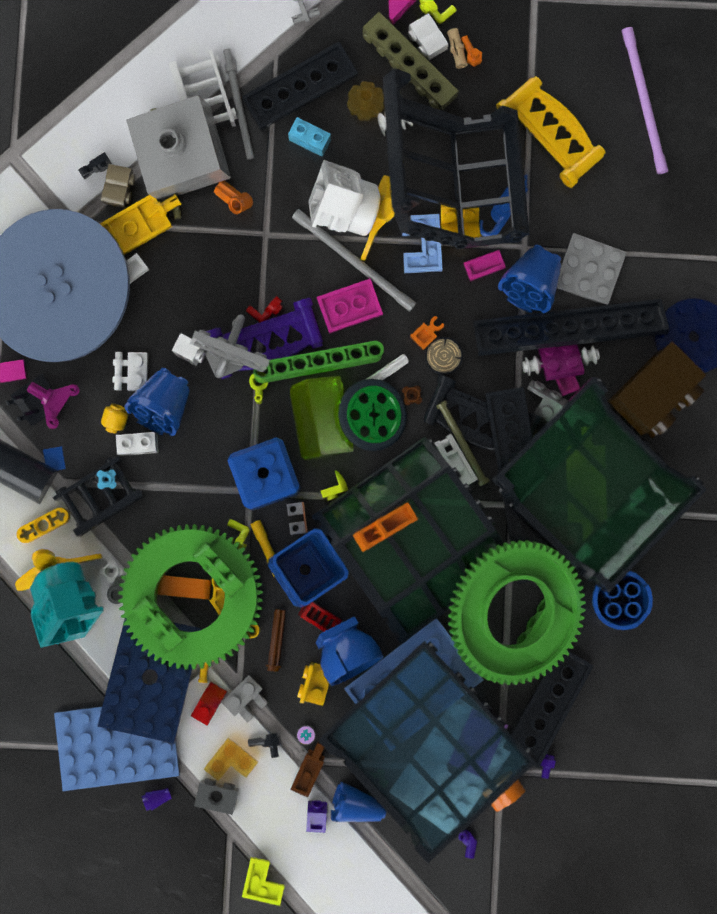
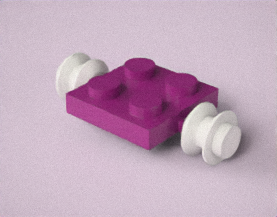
M577 345L538 349L541 360L536 356L533 357V360H528L525 357L522 367L524 373H527L528 376L533 371L538 375L541 368H543L546 381L583 375L584 367L582 362L586 366H588L589 361L597 364L600 355L598 349H595L593 345L591 350L583 347L581 353H579Z

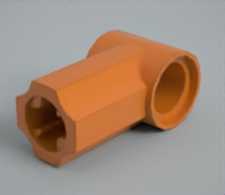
M225 180L219 182L214 189L215 195L226 202L230 211L234 214H239L253 205V199L250 194L246 192L240 193Z

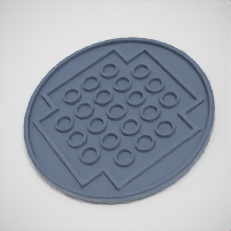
M63 209L38 211L19 219L0 235V338L16 352L45 362H65L81 358L99 348L110 338L123 318L130 292L127 262L122 249L112 234L90 217Z

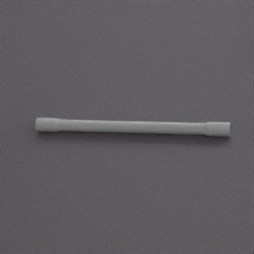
M300 209L293 214L292 218L312 232L369 279L371 278L375 284L392 296L406 310L410 312L416 305L415 301L399 291L318 225L316 228L312 227L311 218Z

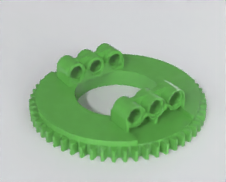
M188 524L185 525L184 530L181 525L177 526V531L170 527V533L162 530L163 536L156 533L155 540L149 537V544L143 542L144 549L137 548L136 550L139 554L131 555L134 561L127 562L130 568H124L127 575L121 576L125 582L119 584L123 591L118 592V594L123 595V598L118 600V602L123 603V606L119 608V610L124 611L121 618H127L123 625L130 626L127 633H134L131 640L138 639L135 645L143 644L141 651L143 652L148 649L147 656L150 657L155 654V661L162 658L161 664L169 661V667H172L176 663L177 669L183 664L186 670L190 664L193 670L197 668V664H199L201 669L204 668L205 662L211 667L212 660L219 664V657L225 661L227 660L226 653L229 656H233L232 649L238 652L240 649L237 644L244 646L243 638L250 639L247 632L253 633L255 631L251 625H258L254 618H260L261 615L256 610H262V607L257 605V603L263 602V599L258 597V595L263 594V591L257 589L262 586V583L256 582L261 576L254 575L258 568H251L255 561H248L251 555H243L246 549L244 547L238 549L239 542L232 544L233 537L226 540L227 533L220 536V530L217 529L213 533V527H209L207 532L204 525H201L198 530L196 524L193 525L192 530ZM190 561L199 562L202 568L225 592L224 606L216 621L207 628L194 632L179 630L157 604V589L165 573L180 563Z
M518 540V543L511 541L510 544L505 542L503 547L496 545L495 550L490 548L489 553L483 552L482 559L476 558V565L470 564L471 570L465 569L467 576L460 577L463 582L457 583L456 585L459 587V590L453 591L457 596L456 598H451V601L455 604L449 606L452 613L448 614V617L452 621L448 622V625L452 627L449 632L454 635L451 640L455 642L453 646L458 650L457 654L461 656V660L472 671L494 683L497 681L502 685L503 683L510 685L512 682L514 685H517L518 681L522 684H525V680L532 682L533 677L538 680L539 673L546 676V669L552 672V665L558 667L557 661H564L562 655H569L567 649L574 648L571 642L578 641L574 636L581 634L577 628L583 627L579 621L585 619L580 614L586 611V609L581 607L586 602L581 599L585 596L584 593L580 592L583 589V586L579 585L581 579L576 577L578 573L573 571L574 567L569 564V560L564 559L565 556L559 554L553 548L535 541L530 542L526 540L523 542ZM520 579L532 580L540 587L545 598L539 603L536 615L529 619L526 631L520 634L516 644L506 645L497 642L489 630L487 621L491 600L498 590L509 582Z

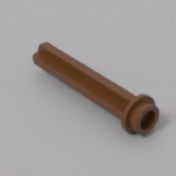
M275 609L269 660L268 664H266L268 671L279 672V668H281L279 665L286 615L285 610Z

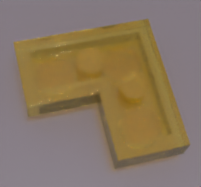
M228 737L205 766L204 770L219 781L229 767L232 766L246 778L259 761Z

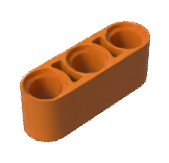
M164 575L159 583L157 595L209 600L211 580Z

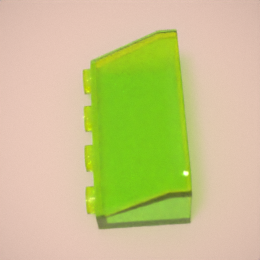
M340 376L306 379L291 386L290 397L300 453L304 460L354 451L353 443L345 436L339 422V405L344 395Z

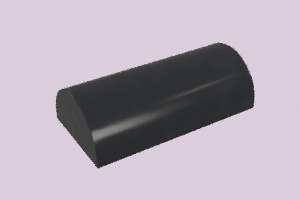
M0 439V483L40 504L58 470Z

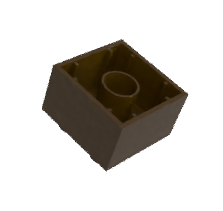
M672 341L656 352L607 402L613 411H617L623 417L622 420L627 425H631L636 430L638 436L648 434L651 438H654L657 434L661 435L676 421L677 418L670 412L673 408L679 412L685 406L689 407L704 393V390L698 383L706 374Z

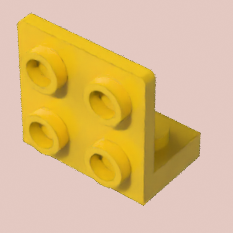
M441 205V229L458 233L456 209ZM479 207L463 209L465 235L474 238L481 237Z
M311 662L310 666H305L302 677L306 679L305 685L301 684L297 697L301 698L300 703L304 704V701L323 706L329 682L324 677L321 665Z

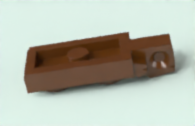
M317 742L314 751L309 749L308 753H306L290 789L307 798L324 763L325 756L321 754L324 747L320 742Z

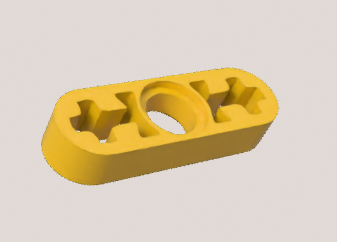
M56 508L20 527L17 531V538L22 543H31L68 523L70 513L65 508ZM58 512L65 513V516L63 517L64 520L61 521L58 519L54 521L56 525L53 526V522L49 518V516H51V518L54 519L58 516ZM41 520H46L49 524L48 529L45 531H41L38 527ZM35 529L36 532L29 534V539L22 537L24 534L23 530L31 531Z

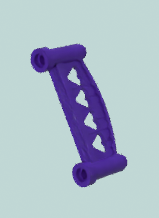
M305 298L293 303L295 308L293 312L242 328L236 344L248 348L247 351L250 352L255 338L266 347V352L262 354L266 355V359L269 360L294 356L308 346H311L312 350L322 347L323 339L311 307L313 306L312 299ZM290 326L302 334L303 338L301 341L295 340L292 344L287 342ZM221 328L206 331L213 338L221 337L228 340L230 333L223 335ZM272 332L284 341L283 347L277 346L274 350L269 348ZM243 365V367L238 371L254 369ZM232 373L222 377V380L232 377Z

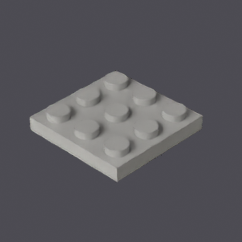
M573 233L561 264L557 288L599 304L608 305L627 252Z

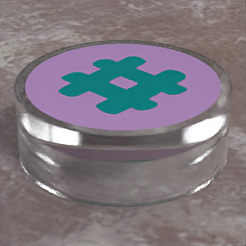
M302 725L297 730L296 737L301 744L309 745L315 740L316 732L312 726Z

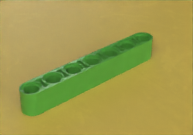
M370 341L270 360L268 367L265 369L267 371L265 376H259L257 374L258 370L254 369V379L258 383H268L375 363L381 360L384 347L378 341ZM375 348L380 353L378 355L371 354L370 350ZM358 352L361 357L355 359L351 353ZM338 355L342 358V361L335 362L332 357ZM321 359L324 363L318 366L313 361ZM301 362L305 367L298 369L295 367V364ZM278 366H284L286 368V371L280 373L276 370V368Z

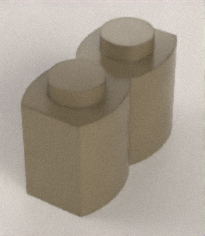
M113 164L108 165L101 197L103 204L125 208L126 204H130L131 193L129 189L135 182V174H133L131 168Z

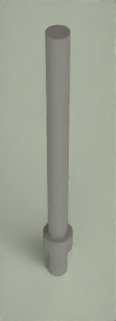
M224 49L225 71L230 80L247 160L254 158L236 77L237 68L233 62L231 50Z

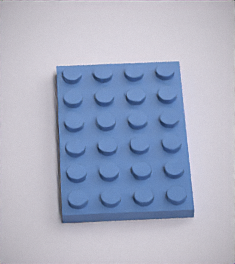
M436 618L344 689L354 703L357 704L424 641L427 644L430 641L438 649L436 654L454 673L459 672L466 679L463 683L468 688L471 686L474 688L483 679L461 660V656L457 654L458 650L453 646L455 642L451 640V636ZM423 650L396 676L419 699L446 673ZM449 679L423 704L436 717L465 694ZM391 680L364 706L388 728L414 702ZM418 708L392 734L400 743H403L429 723L430 719ZM366 717L378 735H381L383 732ZM388 737L384 740L390 751L396 748Z
M102 706L54 713L63 791L180 776L176 740L175 744L97 727Z

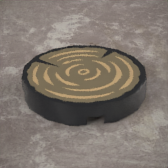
M440 337L428 345L425 352V361L433 373L449 375L460 367L463 361V352L455 340L448 337Z

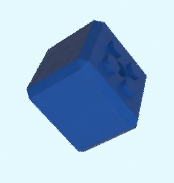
M277 437L230 454L227 460L243 505L252 511L298 495L301 489L285 443ZM260 468L268 469L269 475L267 478H259L258 470Z
M315 528L269 558L267 565L292 604L296 607L307 606L347 579L349 572L322 530ZM305 564L309 567L310 572L308 575L300 573L299 568L301 565Z

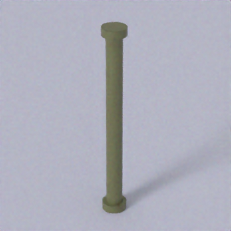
M445 400L437 404L436 407L441 410L478 478L479 486H482L490 480L482 472Z

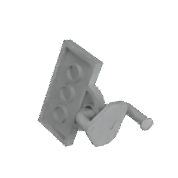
M241 314L233 320V328L228 340L221 337H210L211 334L209 332L199 330V332H194L190 341L191 345L207 350L206 358L216 378H222L240 370L243 365L263 372L270 362L269 359H266V355L260 352L253 354L247 351L248 348L236 344L245 321V317Z

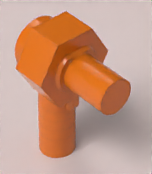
M467 35L462 37L461 41L467 51V63L473 67L481 64L482 52L473 48Z

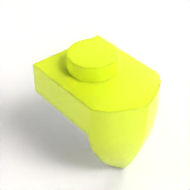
M335 470L339 485L321 490L323 499L327 498L328 501L336 499L338 494L348 491L344 478L337 470Z

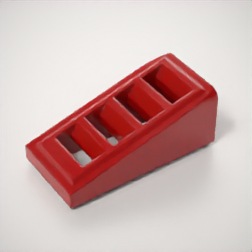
M314 601L302 607L298 613L301 618L322 631L328 630L326 626L331 619H334L330 628L343 621ZM312 606H313V607H314L313 610L311 611V613L309 614V616H307L308 612L310 611V609H311ZM318 610L321 611L316 620H314L313 618ZM326 614L327 617L321 625L320 622Z

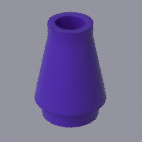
M168 788L145 792L146 794L141 796L146 811L150 809L153 811L166 801L172 799Z

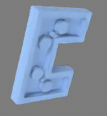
M439 214L410 215L412 221L440 228ZM402 233V236H409V234ZM421 238L422 252L403 253L404 273L442 271V253L439 242L427 241Z

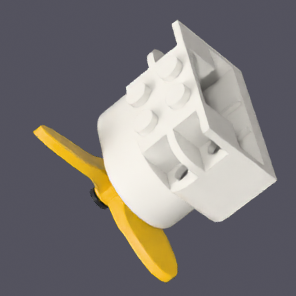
M323 160L308 201L312 227L316 228L317 225L327 226L332 231H350L362 236H366L369 233L361 256V260L365 261L379 229L386 222L391 223L394 216L391 204L390 176L384 175L378 187L374 183L362 180L360 174L352 169Z

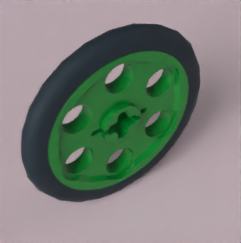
M365 379L354 383L342 396L339 405L338 416L342 431L350 442L361 449L369 451L384 450L397 442L403 434L407 420L406 406L399 392L387 382L378 379ZM361 393L366 394L368 397L365 404L359 401ZM379 393L385 395L386 400L383 404L377 400ZM353 409L359 413L357 420H353L350 416ZM389 409L395 412L393 420L388 419L386 415ZM372 411L377 414L374 418L369 416V413ZM362 426L367 427L369 430L367 437L362 436L360 433ZM380 426H384L387 430V434L384 437L378 433Z

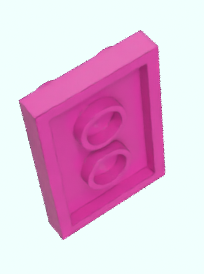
M371 278L317 297L329 334L383 315Z

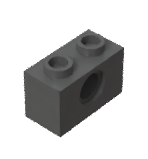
M205 778V781L201 780L199 783L194 806L233 815L239 788H235V785L231 783H224V785L216 784V780ZM212 792H221L222 799L215 800Z

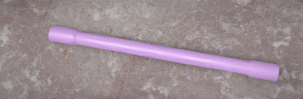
M627 27L622 30V34L628 50L646 122L657 174H663L668 172V167L662 151L645 83L633 27Z

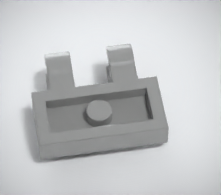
M248 675L221 703L233 716L240 713L248 723L254 715L245 706L253 699L262 709L268 702L259 694L263 688Z

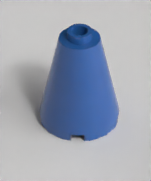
M340 782L341 785L338 784L332 800L335 809L331 810L332 821L380 822L382 818H385L387 811L374 797L344 782Z

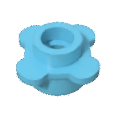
M114 470L107 472L98 471L99 483L97 487L99 489H104L105 487L115 488L117 485L115 482L116 472Z

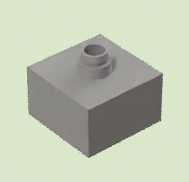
M199 95L126 119L147 194L157 200L164 201L174 194L179 196L231 178L211 107Z

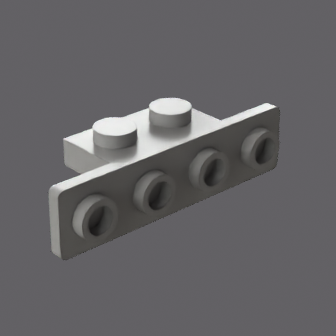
M531 380L527 387L528 390L543 398L534 414L544 418L546 421H549L568 401L559 392L547 389L539 381ZM576 402L563 414L570 428L576 418L589 425L597 419L592 411L580 408ZM557 420L553 425L564 431L560 422Z

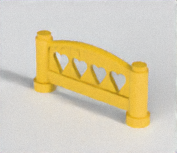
M531 77L506 100L502 99L497 103L496 108L506 106L517 110L518 119L564 168L559 176L567 187L572 188L578 183V179L604 157L605 150L600 145L593 146L576 117L557 99L540 89L542 82L538 77ZM538 98L541 102L540 104L545 105L546 109L544 111L530 112L533 99ZM551 112L553 118L558 119V124L542 126L545 114ZM564 126L566 131L570 132L571 137L555 140L558 127ZM571 140H577L578 145L584 148L583 152L568 154Z

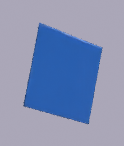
M62 446L43 450L45 464L56 470L66 469Z

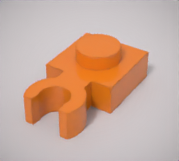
M437 316L430 320L429 326L423 323L410 335L422 350L437 338L434 332L440 331L444 327L443 323L438 327L434 325Z

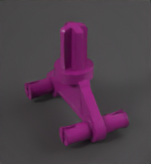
M32 382L27 388L30 394L42 400L41 404L44 407L46 423L51 429L59 426L57 416L69 397L77 396L80 392L79 387L74 384L59 389L46 390Z

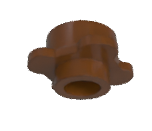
M419 386L403 388L402 392L405 397L403 401L405 405H410L411 403L420 404L422 402L420 397L421 388Z

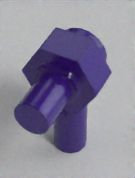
M546 754L540 765L543 766L541 778L549 779L550 769L555 768L556 764L554 755Z

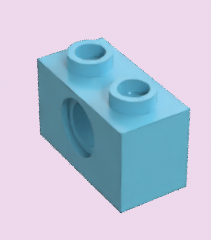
M298 117L288 133L290 141L322 157L331 142L330 133Z

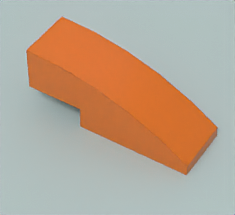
M407 502L353 534V537L362 552L415 522L418 518Z

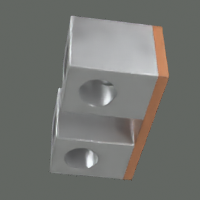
M304 502L287 504L288 516L304 515V521L289 523L290 535L308 533ZM292 506L296 507L295 512L290 511ZM295 525L299 527L296 532L293 531V526Z

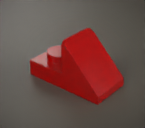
M210 682L199 699L191 717L208 726L227 691Z

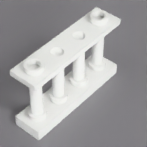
M209 50L210 60L184 68L182 66L178 67L176 61L170 62V70L180 101L188 99L187 96L192 92L219 84L222 94L205 99V101L210 106L221 102L225 103L227 112L213 116L215 124L230 119L232 127L236 126L234 120L237 119L234 108L230 109L217 68L221 66L218 55L214 56L212 50ZM210 67L214 68L216 77L191 85H183L182 78L185 77L184 75Z

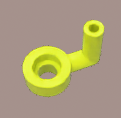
M420 0V9L425 14L432 15L438 24H442L457 11L451 5L440 14L433 0Z
M259 371L257 372V374H258L259 376H265V375H266V374L263 373V372H259ZM253 373L250 376L249 383L251 388L255 390V402L261 404L263 402V390L267 388L269 382L257 385Z
M230 519L227 526L240 531L234 544L239 542L238 549L243 547L246 549L247 545L244 542L250 532L249 527Z

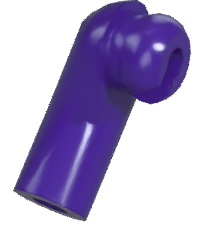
M463 830L458 835V838L466 845L465 857L474 859L477 840L470 831Z

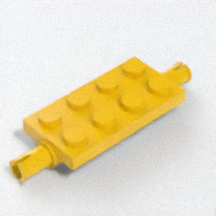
M176 194L163 202L148 195L100 224L112 234L125 255L172 228L173 226L166 216L167 212L182 204Z

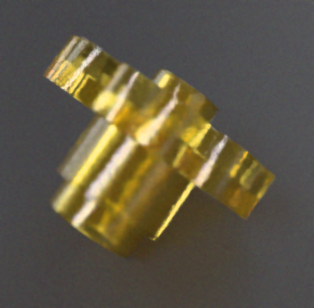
M363 81L360 86L354 85L348 92L349 100L347 107L352 115H357L359 120L370 121L372 116L378 117V114L384 110V94L381 88H375L373 82Z

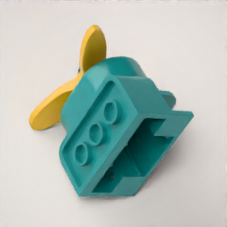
M40 549L33 553L32 561L35 567L22 575L15 582V587L17 591L27 589L31 591L34 605L31 608V618L40 648L84 638L104 611L103 606L98 607L96 605V593L93 591L90 583L86 582L80 565L81 563L101 559V554L66 559L55 557V554L47 549Z

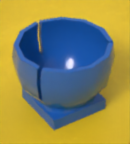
M355 616L320 633L316 641L318 649L322 648L320 665L324 677L331 686L355 677L383 659L382 651L374 639L357 629L358 621Z

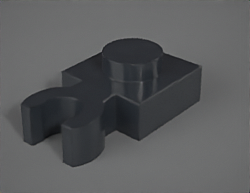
M104 152L89 161L90 164L78 169L83 179H86L94 172L107 170L108 165L112 163Z

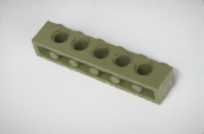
M380 12L363 26V38L369 44L372 43L376 47L377 52L389 60L393 68L411 73V81L409 83L416 87V91L421 96H425L429 100L428 102L433 108L443 111L457 97L458 90ZM384 34L387 36V39L381 40L378 36ZM396 47L399 48L401 51L398 53H393L391 49ZM409 60L412 61L414 64L412 66H406L404 62ZM425 74L427 78L422 80L417 75ZM432 87H438L440 91L434 93L430 89Z

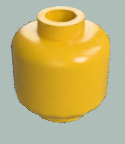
M111 404L105 407L101 424L106 427L105 430L107 432L117 433V431L125 429L128 419L125 407L118 404Z

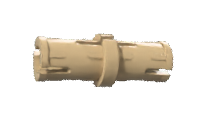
M450 29L447 31L451 45L450 52L454 56L456 68L461 69L468 65L464 54L465 46L461 42L459 29Z

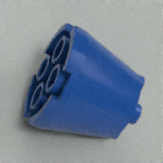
M534 245L502 276L498 284L499 290L504 291L508 296L506 300L524 311L530 313L533 310L541 311L542 313L548 312L555 299L561 271V257L544 250L540 245Z
M161 368L160 371L151 376L129 397L124 405L125 410L129 414L133 413L138 419L137 422L148 430L160 435L165 432L169 433L170 436H174L180 427L190 392L187 386L188 381L183 377L174 376L166 368Z
M617 571L610 572L605 577L609 580ZM631 571L610 592H603L596 584L592 595V605L597 617L605 625L618 630H629L639 626L650 614L653 604L649 585L643 578ZM620 597V601H617V603L611 601V598Z

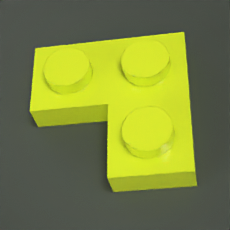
M251 857L242 897L280 906L285 885L266 881L270 861Z

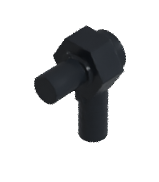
M277 733L266 734L265 739H248L249 747L260 745L269 747L271 758L279 757L277 746L282 743L281 737Z

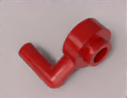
M276 296L263 314H260L251 305L246 309V312L260 323L268 320L273 313L277 315L283 308L281 305L283 301Z

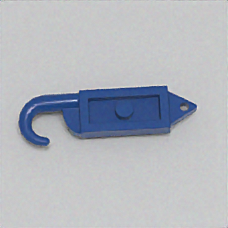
M526 174V175H524V179H525L524 182H525V192L527 193L528 188H527V174ZM508 186L501 197L509 196ZM510 203L493 207L491 217L496 222V225L491 231H485L483 229L484 221L480 220L479 227L482 236L497 235L511 216Z

